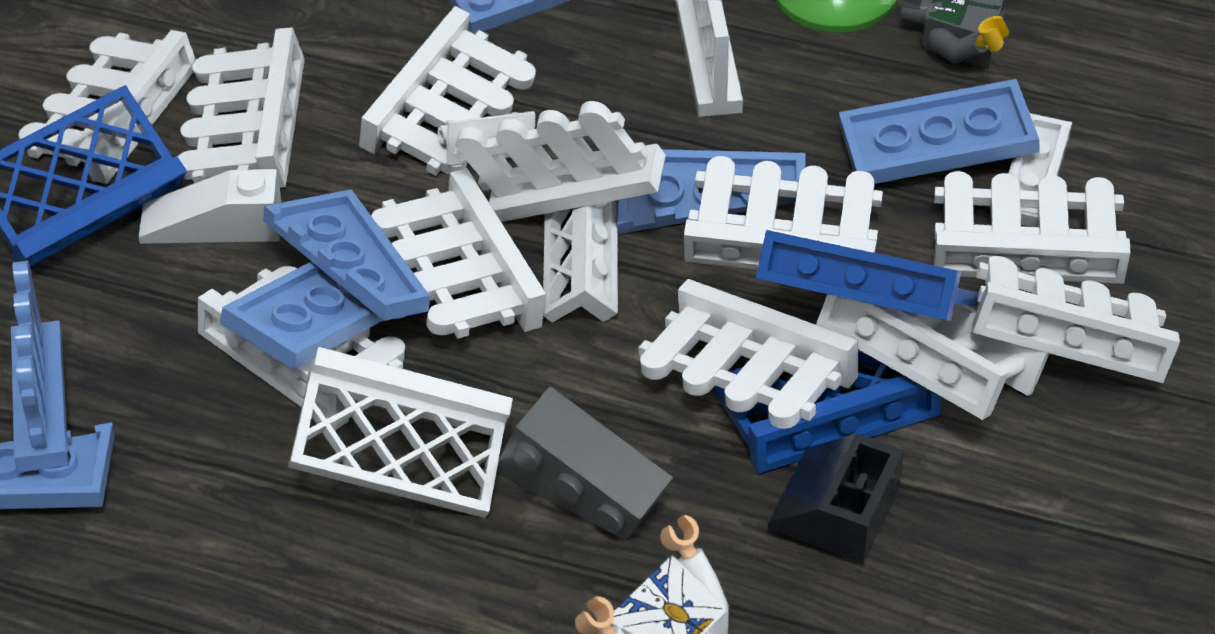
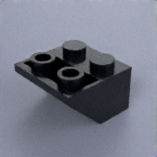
M856 433L806 448L768 522V529L864 563L900 488L904 450Z

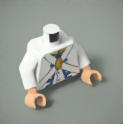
M687 515L677 519L678 525L684 533V540L679 539L675 535L670 525L663 528L661 532L662 544L671 551L680 552L682 557H680L679 561L671 555L615 611L611 603L603 597H595L586 603L587 608L595 614L597 621L587 612H582L575 620L577 630L582 634H728L729 606L703 550L701 548L695 549L693 545L699 535V527L696 521Z

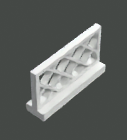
M674 0L698 117L742 113L743 99L721 0Z
M318 347L308 371L305 396L288 468L486 518L491 504L504 427L510 416L513 398ZM317 390L337 395L346 409L326 419L315 403ZM373 405L387 409L395 422L376 432L362 411ZM312 417L317 425L309 428ZM352 417L366 438L346 448L332 427ZM420 418L433 420L444 435L425 445L411 426V423ZM401 430L415 451L395 460L382 439ZM470 430L490 435L488 450L475 457L471 455L459 437ZM320 433L324 434L336 452L335 455L325 460L303 455L306 441ZM449 442L463 461V464L444 473L430 452ZM372 445L386 467L375 473L361 470L352 455ZM421 458L435 479L424 486L411 483L401 468ZM483 462H485L484 472L479 466ZM470 471L481 487L479 500L460 495L451 483V480Z

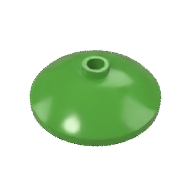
M775 0L780 10L798 24L817 31L831 33L854 32L874 26L887 18L896 8L899 1Z

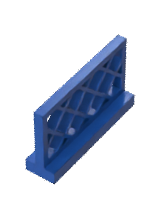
M124 85L0 150V169L13 173L8 194L0 192V202L5 203L3 212L0 209V232L13 251L11 257L14 262L28 260L31 267L142 207L143 203L158 198L179 187L187 170L178 156L174 158L171 156L132 93ZM121 101L131 116L128 130L101 123L105 109ZM98 113L96 121L87 119ZM135 124L141 133L134 132ZM74 125L94 130L89 151L61 144L65 130ZM99 132L126 139L121 160L94 153ZM58 134L56 142L47 140ZM131 141L149 145L158 160L147 166L127 162L126 159ZM34 146L54 151L49 172L21 165L24 151ZM59 153L86 160L81 181L54 174ZM18 155L16 164L7 161ZM91 162L117 168L118 172L115 183L106 188L86 183ZM123 171L132 172V174L122 179ZM18 174L46 181L41 202L13 196ZM51 183L78 190L75 204L67 209L47 205L46 201ZM84 192L93 194L82 200ZM10 204L37 211L35 225L17 235L7 220ZM43 213L52 215V217L41 222Z
M770 230L765 232L756 279L951 321L954 304L976 307L978 301V292L958 288L962 271Z
M859 349L858 363L879 367L875 376L858 373V378L851 386L862 389L850 393L840 394L843 388L840 385L836 390H825L815 401L816 414L810 421L801 418L791 428H776L771 425L769 418L751 424L750 420L754 413L769 416L768 405L757 402L748 411L735 412L726 406L725 389L716 385L712 388L750 448V461L758 474L800 461L805 449L855 433L871 438L939 416L940 395L905 375L890 380L885 379L889 370H896ZM743 367L729 372L737 375ZM777 379L771 388L780 391L788 381Z

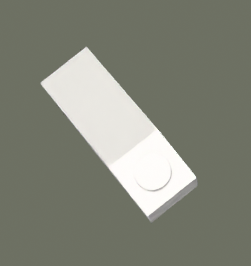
M277 169L228 170L143 203L139 231L140 244L280 241V235L263 222L264 206L282 203Z

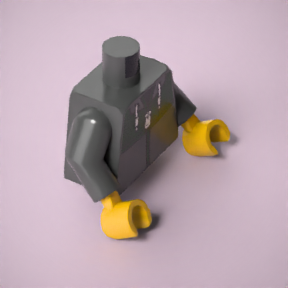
M904 0L901 21L924 25L922 42L924 49L939 54L953 64L966 62L989 69L993 53L1002 48L1004 43L1002 38L1009 35V30L1003 20L1006 0Z

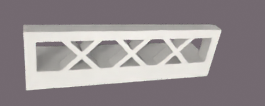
M617 200L572 208V215L562 231L561 224L571 209L546 213L543 290L546 293L543 316L553 323L580 306L603 322L618 314ZM570 244H572V249L570 253L566 257L563 264L560 266L561 258L565 254ZM571 279V292L560 298L561 293Z

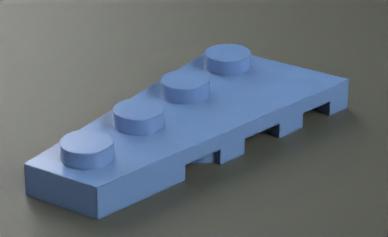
M662 149L666 156L658 192L618 200L617 235L686 223V220H689L690 210H700L703 188L695 187L697 171L706 172L708 162L716 156L730 158L735 165V175L752 177L754 167L758 163L772 161L781 169V180L799 182L800 173L805 168V153ZM732 191L729 214L747 212L750 193ZM779 196L777 206L796 203V198Z
M352 189L264 206L263 222L383 321L400 319L429 311L430 295Z
M113 423L95 425L96 433L71 437L70 430H68L69 466L17 473L14 459V441L0 443V509L102 507L115 439Z

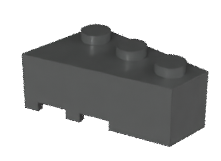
M551 386L515 427L498 461L496 471L498 475L625 541L629 539L658 502L673 478Z

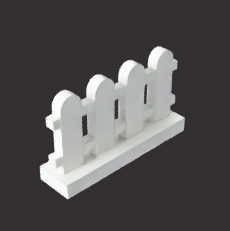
M454 6L364 114L361 121L359 147L375 154L383 143L387 142L386 150L397 154L400 149L427 163L426 171L437 175L439 171L450 175V172L467 168V163L447 165V143L441 144L437 134L421 127L420 124L426 121L438 128L445 125L447 120L458 121L482 118L485 113L491 116L508 115L512 111L514 99L512 94L505 90L508 85L520 90L530 88L534 83L535 68L526 61L527 54L517 50L513 55L488 42V34L480 30L475 35L468 32L470 13ZM468 65H471L495 79L493 82H490L468 71L466 68ZM447 92L473 107L467 110L443 96Z
M293 27L275 29L273 47L271 48L269 43L258 44L255 50L227 53L225 48L214 49V54L202 56L193 63L192 69L197 80L201 83H208V86L192 89L186 98L191 111L194 114L203 116L190 119L181 127V134L185 143L190 147H197V150L186 151L178 156L187 170L184 177L185 180H193L194 183H197L228 170L277 169L279 187H286L304 66V56ZM252 78L251 81L223 84L224 81ZM247 110L244 113L218 115L221 112ZM242 142L241 145L212 148L213 145Z
M171 30L163 40L156 39L153 44L132 41L129 34L119 33L116 37L103 36L97 38L90 44V51L95 60L94 65L81 64L71 68L66 77L73 91L70 94L56 93L46 98L43 102V108L49 120L46 124L38 122L27 124L19 132L20 139L95 101V99L88 98L90 94L103 97L124 85L128 87L149 122L153 125L194 72L192 65L196 59L186 32ZM112 66L132 69V71L129 73L111 68ZM120 101L105 109L101 123L128 130L131 116ZM98 113L87 119L96 121ZM135 124L134 132L141 133ZM68 128L64 132L61 144L89 151L94 130L85 128L84 131ZM99 132L94 153L121 160L126 139ZM58 134L47 140L56 142ZM131 141L127 157L137 146L138 142ZM35 146L27 150L29 157L38 159L43 153L53 155L54 152ZM61 153L58 155L59 157H64L68 165L77 166L80 161L86 162L84 159ZM91 162L89 175L92 181L107 184L118 169Z
M596 101L583 103L578 120L572 122L561 112L555 110L543 111L539 115L537 128L533 130H528L518 120L504 119L499 122L495 138L488 139L481 130L473 127L462 128L458 133L453 154L459 162L467 160L480 176L478 184L483 190H492L489 204L501 222L657 193L666 156L657 143L646 146L643 142L634 143L623 129L625 119L621 113H611L604 104ZM589 136L600 151L593 152L582 137ZM548 144L559 159L552 160L541 145ZM507 152L518 167L512 168L501 153Z
M716 156L708 162L706 172L697 171L695 187L703 188L700 210H690L689 220H686L684 262L757 270L766 230L875 253L878 230L869 229L872 206L881 207L883 191L874 190V179L865 171L851 173L847 177L846 186L841 187L827 185V173L818 166L804 168L800 173L799 182L781 180V169L772 161L758 163L754 167L753 176L748 177L735 175V165L730 158ZM732 191L750 193L746 216L729 214ZM779 196L796 198L793 221L775 219ZM825 201L843 203L840 226L822 224Z
M467 168L450 172L448 192L440 193L438 188L427 190L426 197L400 204H396L393 199L383 201L382 208L372 213V218L387 238L394 236L399 238L392 245L410 269L416 267L418 272H415L414 275L430 295V301H436L437 305L432 306L427 313V328L432 333L437 335L455 333L457 338L469 336L470 328L498 320L505 326L514 323L515 318L524 332L542 327L546 293ZM440 224L443 227V229L419 234L416 236L413 233V231L433 227ZM461 256L463 259L438 267H433L432 265L434 262ZM480 288L482 291L481 293L455 300L451 297V295Z
M955 171L946 176L944 187H935L934 203L944 204V223H935L934 266L962 271L961 277H976L979 262L988 264L990 257L1001 256L1013 261L1017 266V272L1034 276L1037 269L1046 268L1060 274L1063 277V281L1083 282L1090 280L1098 283L1124 284L1130 257V239L1126 238V231H1116L1115 211H1123L1124 196L1114 194L1113 184L1109 180L1095 177L1086 183L1084 193L1067 192L1066 182L1062 178L1049 175L1039 181L1037 191L1020 190L1019 180L1015 176L1002 173L992 179L991 189L973 188L972 178L968 174ZM973 205L991 206V225H974ZM1020 207L1038 208V227H1021ZM1068 209L1085 210L1086 229H1069Z
M1001 256L990 257L988 264L979 262L976 278L985 280L986 286L981 285L977 295L980 304L972 323L973 333L1152 381L1164 382L1179 346L1180 339L1178 332L1160 328L1166 319V313L1163 310L1156 309V303L1150 297L1141 293H1130L1126 300L1110 296L1109 289L1106 286L1090 280L1083 281L1080 288L1065 285L1060 274L1046 268L1037 269L1034 276L1017 272V266L1013 261Z
M284 266L274 272L264 269L258 273L256 283L237 295L229 291L222 296L211 289L199 296L198 333L302 407L308 371L313 359L292 370L220 323L223 306L297 268ZM370 328L330 349L344 354L354 349L359 353L355 357L403 369L405 358L404 342L399 338L390 336L381 338L374 343L368 339ZM317 390L315 403L326 419L346 409L337 395ZM349 418L333 426L334 431L346 424Z
M687 279L678 289L679 314L671 311L665 318L666 329L653 343L645 340L638 347L641 372L646 378L661 379L674 369L682 373L683 389L690 395H704L715 385L724 388L726 406L730 410L745 412L752 409L757 402L768 405L769 422L774 427L780 429L795 426L801 418L810 421L816 414V404L814 402L827 387L836 390L840 385L849 389L858 378V340ZM699 340L708 343L695 358L686 356ZM741 355L750 358L737 375L728 372ZM784 371L793 374L780 391L771 388Z

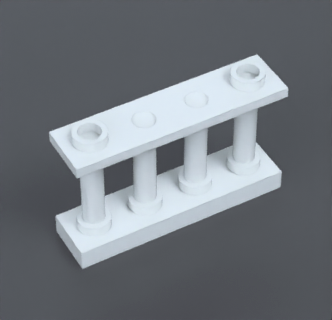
M828 294L816 323L820 327L858 340V349L982 420L991 416L1004 383L1027 396L1031 395L1050 354L973 333L972 323L977 311L961 304H954L951 321Z

